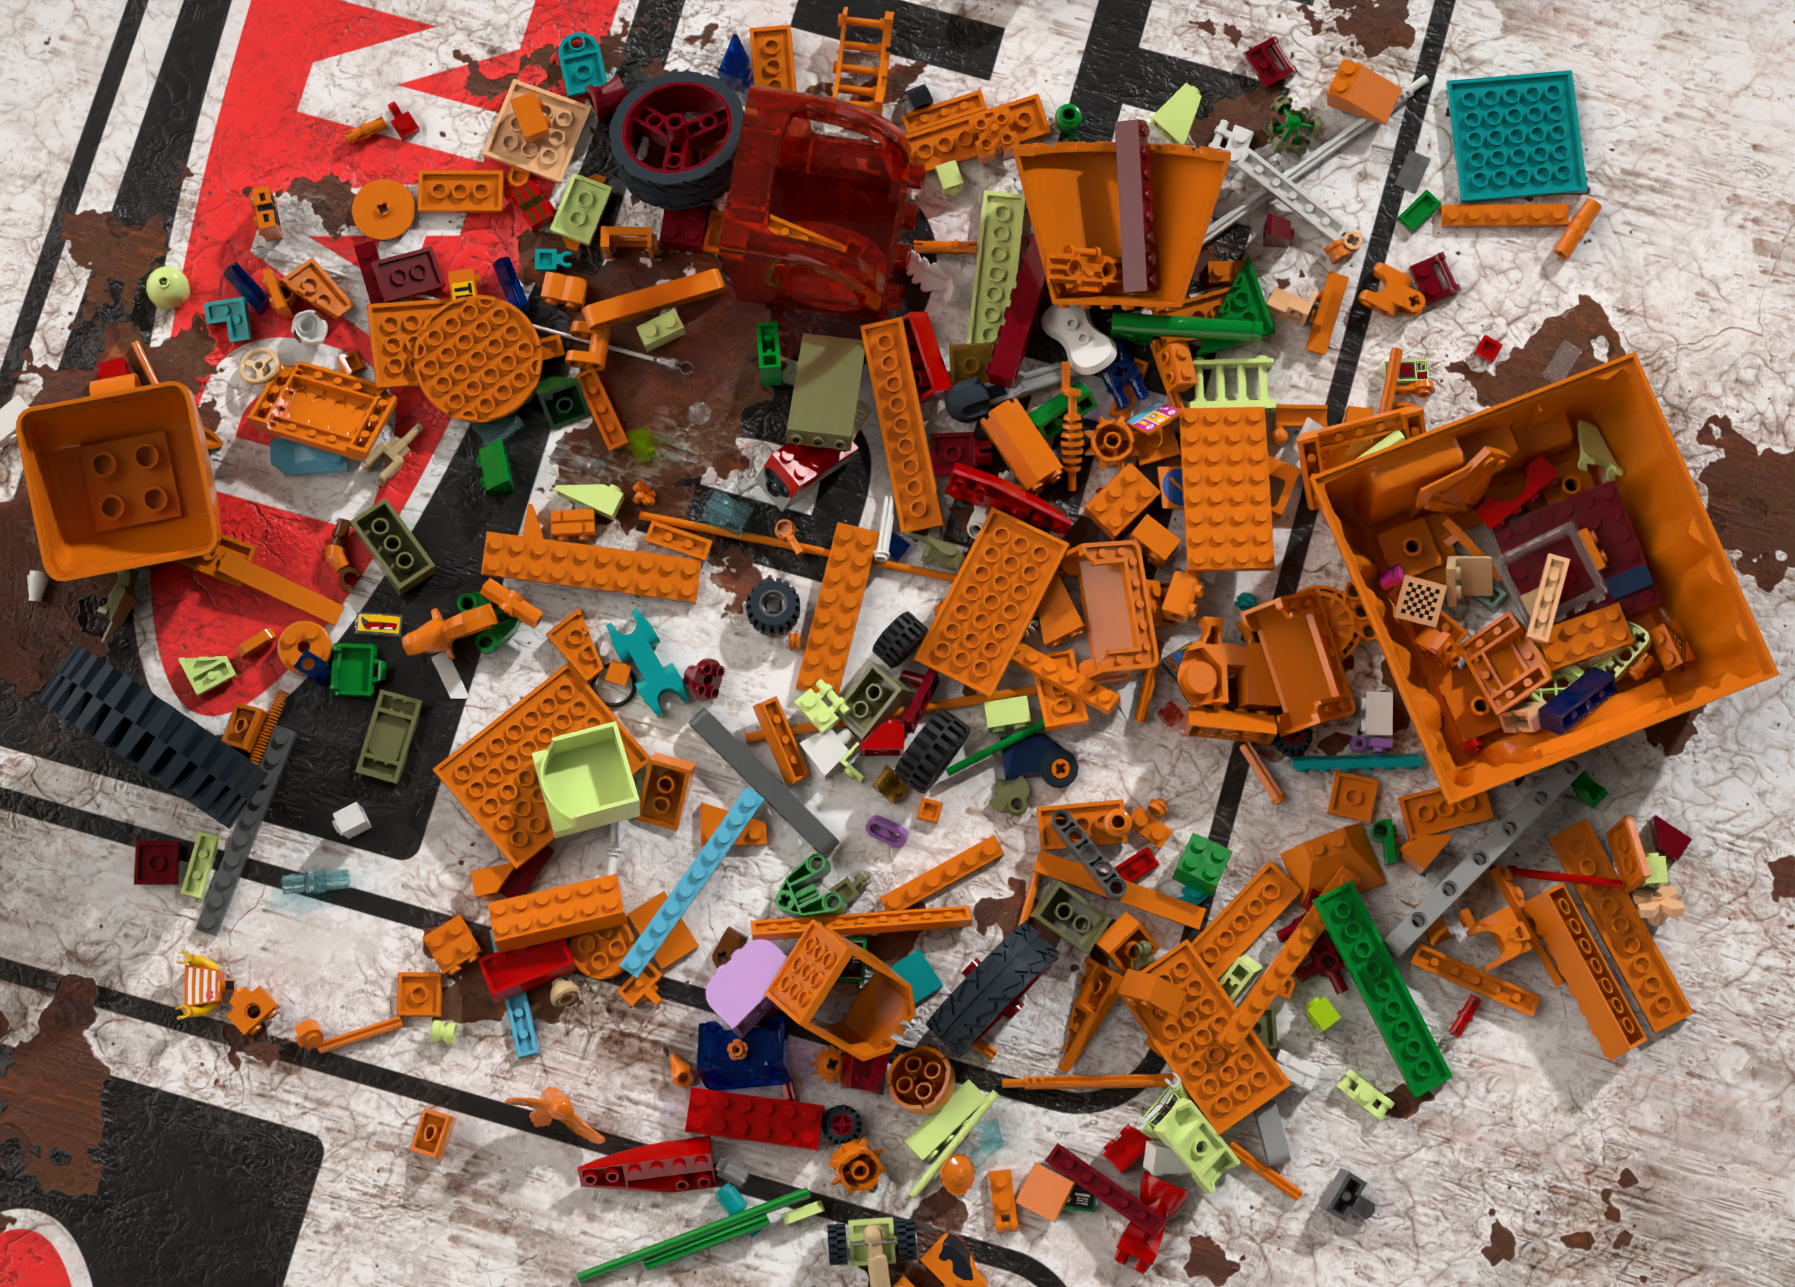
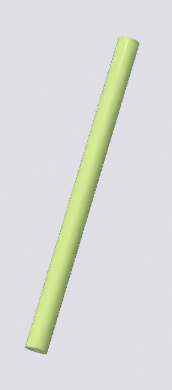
M992 1090L912 1188L909 1194L913 1198H917L940 1170L945 1160L953 1154L1000 1096L997 1092Z

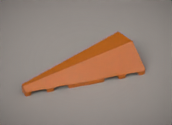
M1088 956L1084 959L1086 968L1084 976H1080L1079 980L1082 983L1079 997H1075L1067 1028L1070 1031L1068 1041L1063 1044L1062 1048L1065 1051L1062 1065L1058 1064V1069L1066 1073L1070 1071L1119 995L1115 989L1122 984L1125 977L1114 969Z

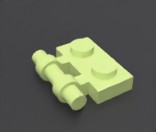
M820 679L816 683V686L820 689L817 694L810 688L794 701V704L824 735L839 722V718L836 716L838 711L847 715L851 709L846 705V701L842 697L839 698L835 694L834 688L830 684H826ZM827 697L833 705L828 707L823 700Z

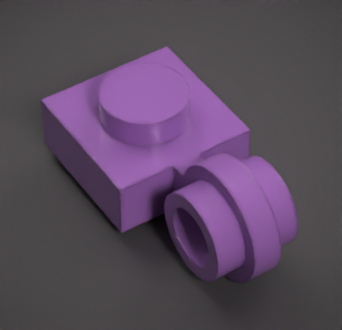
M1356 735L1350 740L1349 746L1355 753H1361L1368 747V749H1373V753L1386 754V751L1392 749L1393 739L1364 738L1361 735ZM1355 741H1360L1362 747H1357Z

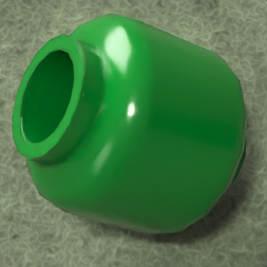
M1070 103L1060 106L1055 114L1056 128L1064 134H1073L1078 131L1082 123V112L1080 109Z

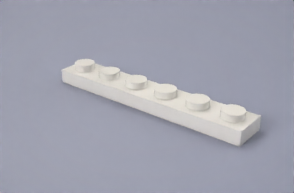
M1250 148L1246 150L1235 166L1332 242L1338 240L1349 225Z

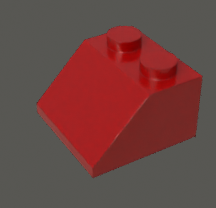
M887 720L886 723H882L860 745L861 756H903L904 723H900L899 720Z

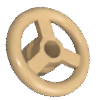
M259 347L249 351L244 355L239 364L241 378L252 385H260L270 381L279 370V356L275 351L266 347ZM257 354H268L262 360H249ZM273 360V368L271 369L268 363ZM245 367L252 368L257 379L249 377L245 372Z

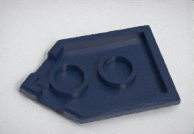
M1045 733L1032 734L1002 750L1005 780H1015L1020 776L1024 778L1041 777L1039 767L1043 756L1051 750L1064 748Z

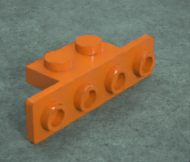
M1331 271L1328 273L1323 291L1319 290L1315 301L1319 303L1317 310L1313 309L1310 317V322H1313L1305 347L1306 351L1323 356L1326 355L1349 280L1348 276Z

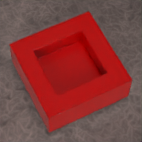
M1484 335L1473 354L1492 365L1503 344Z

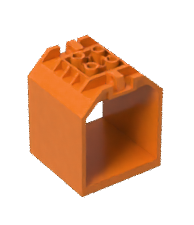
M814 919L811 920L764 993L800 1026L861 1061L892 1052L898 1042L892 1039L891 1036L894 1032L902 1036L906 1031V1028L900 1024L901 1020L903 1019L910 1023L916 1015L912 985L875 955ZM853 955L872 967L873 976L863 987L849 1009L850 1011L843 1021L826 1025L813 1016Z

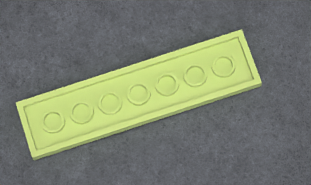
M984 190L967 343L992 342V349L995 343L998 344V330L1000 325L1005 323L1006 306L1010 307V293L1012 288H1016L1015 280L1019 264L1025 209V196L1023 194Z

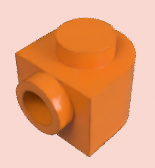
M314 1019L305 1020L294 1027L297 1036L294 1038L300 1048L306 1047L310 1051L321 1044L324 1039L321 1027Z

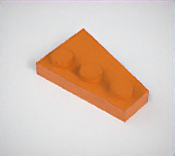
M313 257L279 282L336 320L354 306Z
M701 802V846L706 845L728 814V810ZM752 818L733 846L767 845V823Z

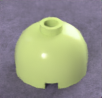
M171 266L155 269L149 275L146 282V291L149 299L157 307L164 310L181 307L190 295L187 277L179 269Z

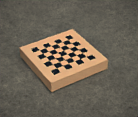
M1404 574L1393 617L1436 628L1447 585Z

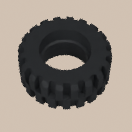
M939 709L923 726L903 753L895 767V775L918 793H926L943 774L964 745L971 731L969 726L948 710Z

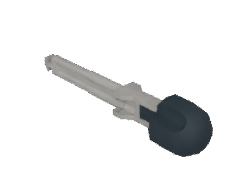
M1054 363L1025 373L1024 370L1019 371L1014 389L990 384L989 382L983 384L978 377L961 381L951 386L947 391L944 400L946 411L952 419L962 423H971L981 420L983 417L987 418L993 406L1002 404L1007 400L1012 401L1013 398L1022 399L1032 392L1061 384L1062 363ZM1070 366V379L1082 375Z

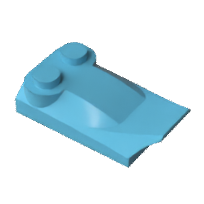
M280 437L270 440L271 465L279 469L284 476L349 472L348 457Z

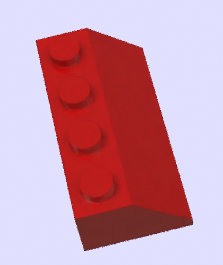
M909 312L902 316L919 402L923 404L946 395L952 385L928 313Z

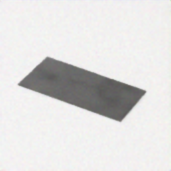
M1409 150L1394 185L1416 194L1431 158Z

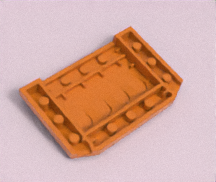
M303 361L296 362L295 365L284 366V363H280L277 374L268 381L247 420L259 432L351 459L362 460L370 454L397 405V397L394 395L392 397L386 389H376L375 382Z
M1404 407L1305 432L1297 437L1296 442L1308 508L1310 510H1320L1318 499L1309 480L1311 476L1357 459L1396 430L1401 431L1405 440L1425 433L1426 426L1423 409L1421 407Z

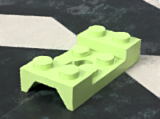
M1181 1098L1153 1129L1166 1146L1171 1147L1190 1170L1192 1179L1203 1192L1213 1195L1217 1179L1225 1170L1236 1167L1241 1163L1191 1100ZM1202 1141L1203 1148L1200 1152H1197L1196 1146Z

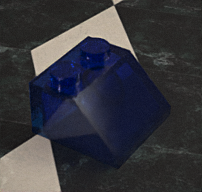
M733 34L718 70L719 79L730 87L729 89L744 94L746 87L750 88L753 81V76H751L752 69L750 68V60L738 35Z

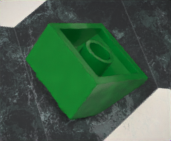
M502 439L479 449L480 456L476 457L478 469L483 470L484 477H480L482 489L487 490L488 495L514 491L507 451Z

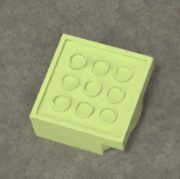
M616 721L553 737L551 744L546 750L532 753V760L555 838L640 816L639 796Z

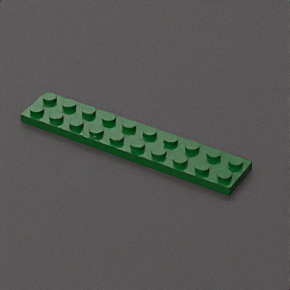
M1352 880L1312 900L1413 1098H1417L1451 1079L1453 1076Z

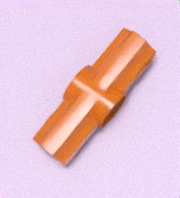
M491 578L482 586L480 594L498 605V608L510 617H516L533 629L541 622L544 613L526 602V599L514 590H508Z

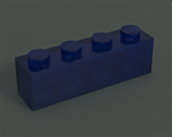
M1596 667L1590 669L1538 709L1540 728L1559 735L1564 734L1617 693L1615 674Z

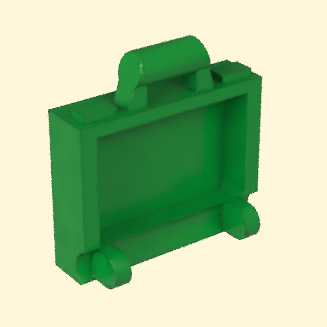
M334 643L330 695L373 698L374 683L386 680L387 663L376 659L377 647L374 644ZM375 664L378 665L377 677H374Z

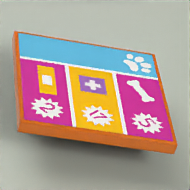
M1158 400L1125 423L1134 429L1151 435L1183 412Z

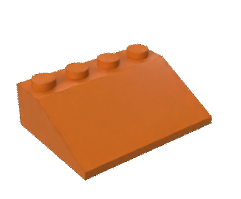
M1191 705V707L1188 706L1186 709L1184 736L1240 742L1250 741L1251 743L1270 745L1277 735L1275 716L1269 715L1267 711H1256L1255 714L1248 713L1247 709L1236 708L1235 711H1227L1226 707L1213 706V709L1204 708V705Z

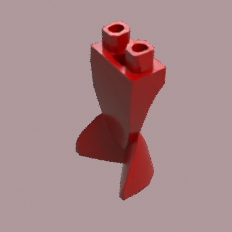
M1145 1170L1140 1182L1139 1200L1166 1219H1169L1184 1205L1191 1192L1171 1184L1158 1176H1154ZM1130 1221L1116 1245L1117 1251L1114 1260L1125 1265L1129 1256L1132 1255L1138 1258L1133 1269L1144 1274L1150 1264L1153 1265L1157 1257L1165 1225L1157 1237L1153 1238Z

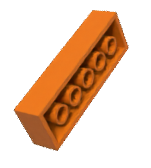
M617 874L488 903L493 938L499 953L628 924L621 885Z

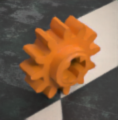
M829 1045L827 1050L824 1047H820L821 1055L814 1053L813 1057L817 1060L810 1063L811 1066L816 1067L812 1075H820L818 1082H822L826 1078L827 1085H831L833 1079L836 1083H840L841 1079L839 1076L843 1075L845 1055H840L842 1049L838 1048L834 1051L833 1045ZM830 1061H833L834 1065H832V1068L828 1069L826 1065H828Z

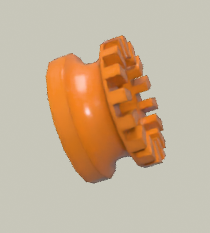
M796 631L795 634L788 632L790 651H793L795 648L801 650L799 631Z

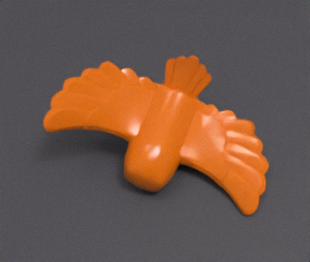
M555 1087L544 1089L541 1093V1100L515 1097L504 1101L506 1104L528 1106L537 1109L529 1115L535 1127L549 1126L554 1118L565 1123L577 1135H581L592 1143H605V1138L574 1114V1108L568 1095L565 1096Z

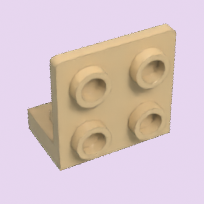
M1448 556L1446 566L1448 607H1457V599H1461L1462 596L1493 595L1491 556Z

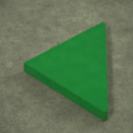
M1247 257L1216 318L1249 320L1251 322L1262 321V338L1274 335L1276 331L1251 258ZM1204 339L1196 355L1197 357H1202L1248 342Z

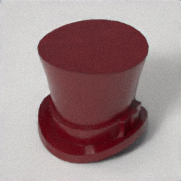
M618 75L600 87L599 85L595 87L592 84L585 86V94L600 124L606 123L605 118L614 114L622 100L628 95Z

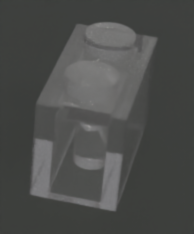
M726 1155L725 1159L720 1158L715 1170L718 1171L717 1176L743 1189L752 1168Z

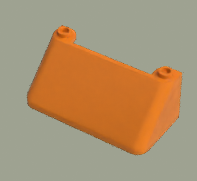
M1132 540L1083 543L1068 550L1060 565L1065 574L1070 576L1078 575L1091 659L1084 660L1079 664L1078 673L1091 680H1098L1155 667L1159 661V654L1142 552L1138 543Z
M1307 591L1282 596L1240 612L1244 627L1251 632H1258L1283 709V714H1280L1276 720L1280 737L1345 718L1355 713L1356 706L1322 600L1317 592Z

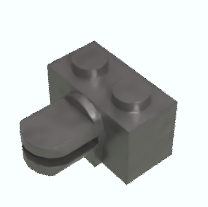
M1340 1168L1318 1205L1344 1222L1350 1212L1361 1219H1368L1375 1212L1374 1202L1361 1194L1367 1182L1343 1168Z

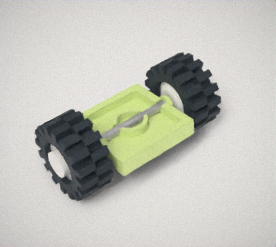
M893 1217L848 1220L849 1239L847 1241L845 1224L827 1225V1248L830 1265L848 1264L847 1246L850 1248L851 1266L868 1265L867 1257L869 1256L868 1245L863 1239V1231L870 1224L879 1225L885 1233L882 1248L883 1254L887 1256L888 1264L896 1263L895 1245L897 1243L899 1261L917 1260V1234L915 1232L914 1219L896 1220L898 1238L894 1236Z

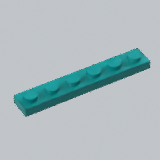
M1421 753L1290 756V765L1292 769H1296V772H1309V769L1329 772L1331 768H1339L1340 771H1352L1353 768L1372 771L1374 767H1383L1384 770H1396V767L1416 770L1418 766H1424V757Z

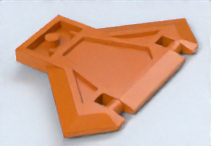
M1485 446L1463 468L1421 488L1416 507H1424L1427 510L1451 515L1455 514L1456 516H1461L1477 508L1485 500L1492 475L1506 465L1510 455L1505 450Z

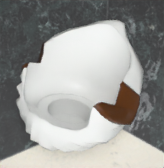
M306 310L295 315L291 332L299 343L315 346L324 343L328 332V325L321 313L315 310Z

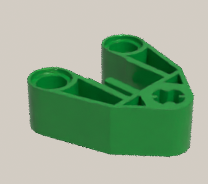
M480 592L464 594L460 596L457 602L461 613L468 611L463 609V605L467 601L474 602L471 609L486 604H491L493 608L498 606L483 597ZM499 608L494 609L498 622L510 617ZM510 617L480 633L475 641L477 648L484 655L493 654L518 631L522 621L516 617ZM485 639L492 640V644L488 648L481 647V643Z
M819 853L809 856L786 877L775 899L777 908L786 915L793 917L841 915L845 913L847 903L836 892H829L817 897L819 896V891L815 881L827 876L831 871L830 862ZM823 861L822 867L815 870L816 863ZM834 900H839L838 906L831 908V903Z

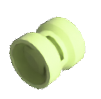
M434 1020L431 1030V1042L445 1041L446 1044L453 1045L456 1038L457 1023L449 1022L446 1025L442 1021Z

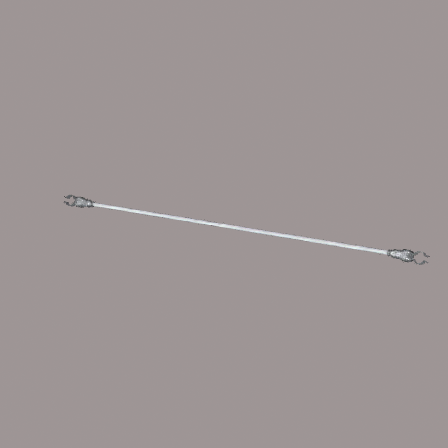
M261 245L256 246L254 248L255 250H257L258 248H264L266 250V248ZM274 249L266 250L267 256L257 257L255 255L258 259L267 257V260L274 263H294L297 265L304 263ZM322 267L327 273L364 282L361 277ZM424 294L415 296L426 300L439 299ZM532 324L536 330L555 335L560 334L562 337L590 344L588 339L576 338L571 334ZM612 345L608 347L610 350L653 361L671 371H681L679 365L685 363L692 366L688 361L680 363L678 359L672 357H652ZM681 371V373L684 375H689L691 373L694 374L693 371H690L689 373H684Z

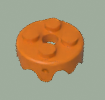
M298 621L289 625L281 633L277 644V652L280 661L291 673L311 676L328 667L331 663L333 642L327 631L319 624L312 621ZM303 642L310 644V649L306 653L299 652V645Z

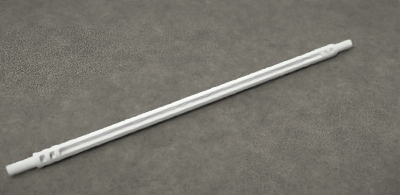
M1423 75L1409 86L1405 85L1394 109L1412 97L1416 90L1428 83V77ZM1363 117L1359 118L1285 171L1283 175L1293 182L1370 127L1375 121ZM1262 188L1208 226L1202 246L1273 195Z

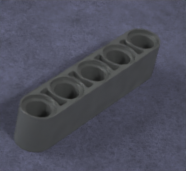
M1063 809L1055 811L1050 822L1052 830L1104 894L1112 901L1121 900L1127 889L1123 878L1070 813ZM1063 817L1067 823L1064 826H1059L1056 824L1055 819ZM1077 834L1080 837V841L1077 843L1071 842L1069 835ZM1091 851L1094 854V858L1087 860L1083 857L1082 853ZM1098 868H1105L1108 875L1101 877L1097 874L1096 870ZM1112 885H1119L1122 892L1115 894L1111 891L1110 887Z

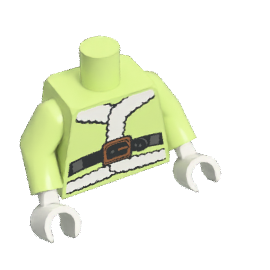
M1172 1072L1174 1080L1170 1082L1165 1078V1082L1169 1086L1143 1117L1134 1115L1138 1118V1123L1136 1125L1130 1123L1131 1127L1138 1129L1149 1138L1160 1139L1153 1129L1181 1098L1190 1100L1189 1094L1181 1083V1078L1174 1072Z

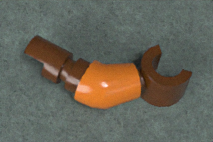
M338 518L336 528L333 529L332 533L334 539H331L330 544L326 546L325 556L335 572L340 573V588L343 592L352 594V586L346 584L344 580L348 576L359 578L361 577V572L356 568L349 567L350 562L346 555L347 550L345 549L346 543L344 540L348 538L351 527L350 521Z

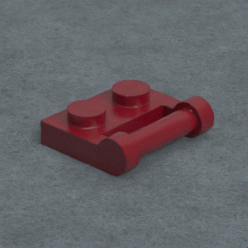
M1276 36L1269 38L1244 53V57L1265 90L1298 72L1295 65H1291L1279 46V40ZM1268 48L1273 50L1285 70L1280 71L1269 54Z
M1440 252L1408 268L1419 292L1425 297L1426 306L1462 290L1460 285L1456 284L1445 261L1446 256L1444 252ZM1438 264L1449 287L1448 289H1443L1432 265Z

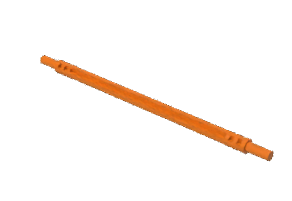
M1174 1075L1024 1076V1079H1002V1088L1037 1090L1168 1087L1169 1085L1165 1082V1078L1171 1082L1174 1080Z

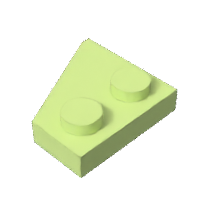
M227 656L183 657L178 659L197 696H201L237 676Z

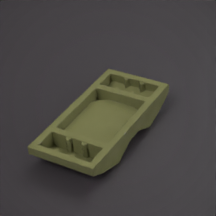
M380 689L356 767V773L398 784L407 761L413 735L417 728L423 703L422 700Z

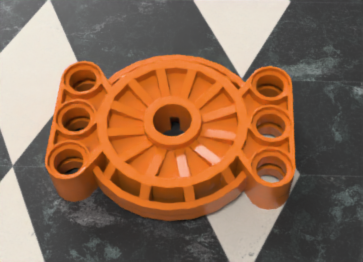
M1352 581L1346 585L1343 592L1330 586L1321 585L1306 587L1298 591L1297 593L1315 591L1320 596L1341 662L1351 655L1359 641L1363 644H1371L1375 641L1376 636L1367 614L1365 617H1359L1356 614L1355 610L1357 608L1364 610L1359 596L1351 597L1348 593V589H1355ZM1363 629H1371L1374 634L1373 637H1366ZM1352 645L1351 649L1344 655L1343 651L1346 647Z

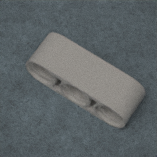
M1271 1099L1253 1111L1269 1167L1291 1162L1275 1099Z

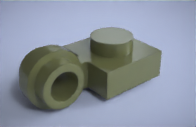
M864 870L854 877L856 880L854 883L846 877L830 888V891L838 893L849 904L860 896L856 887L860 886L863 889L872 882L870 879L871 875Z
M1143 940L1135 945L1136 955L1140 958L1132 960V970L1140 972L1155 962L1156 959L1151 955L1152 946L1150 942Z

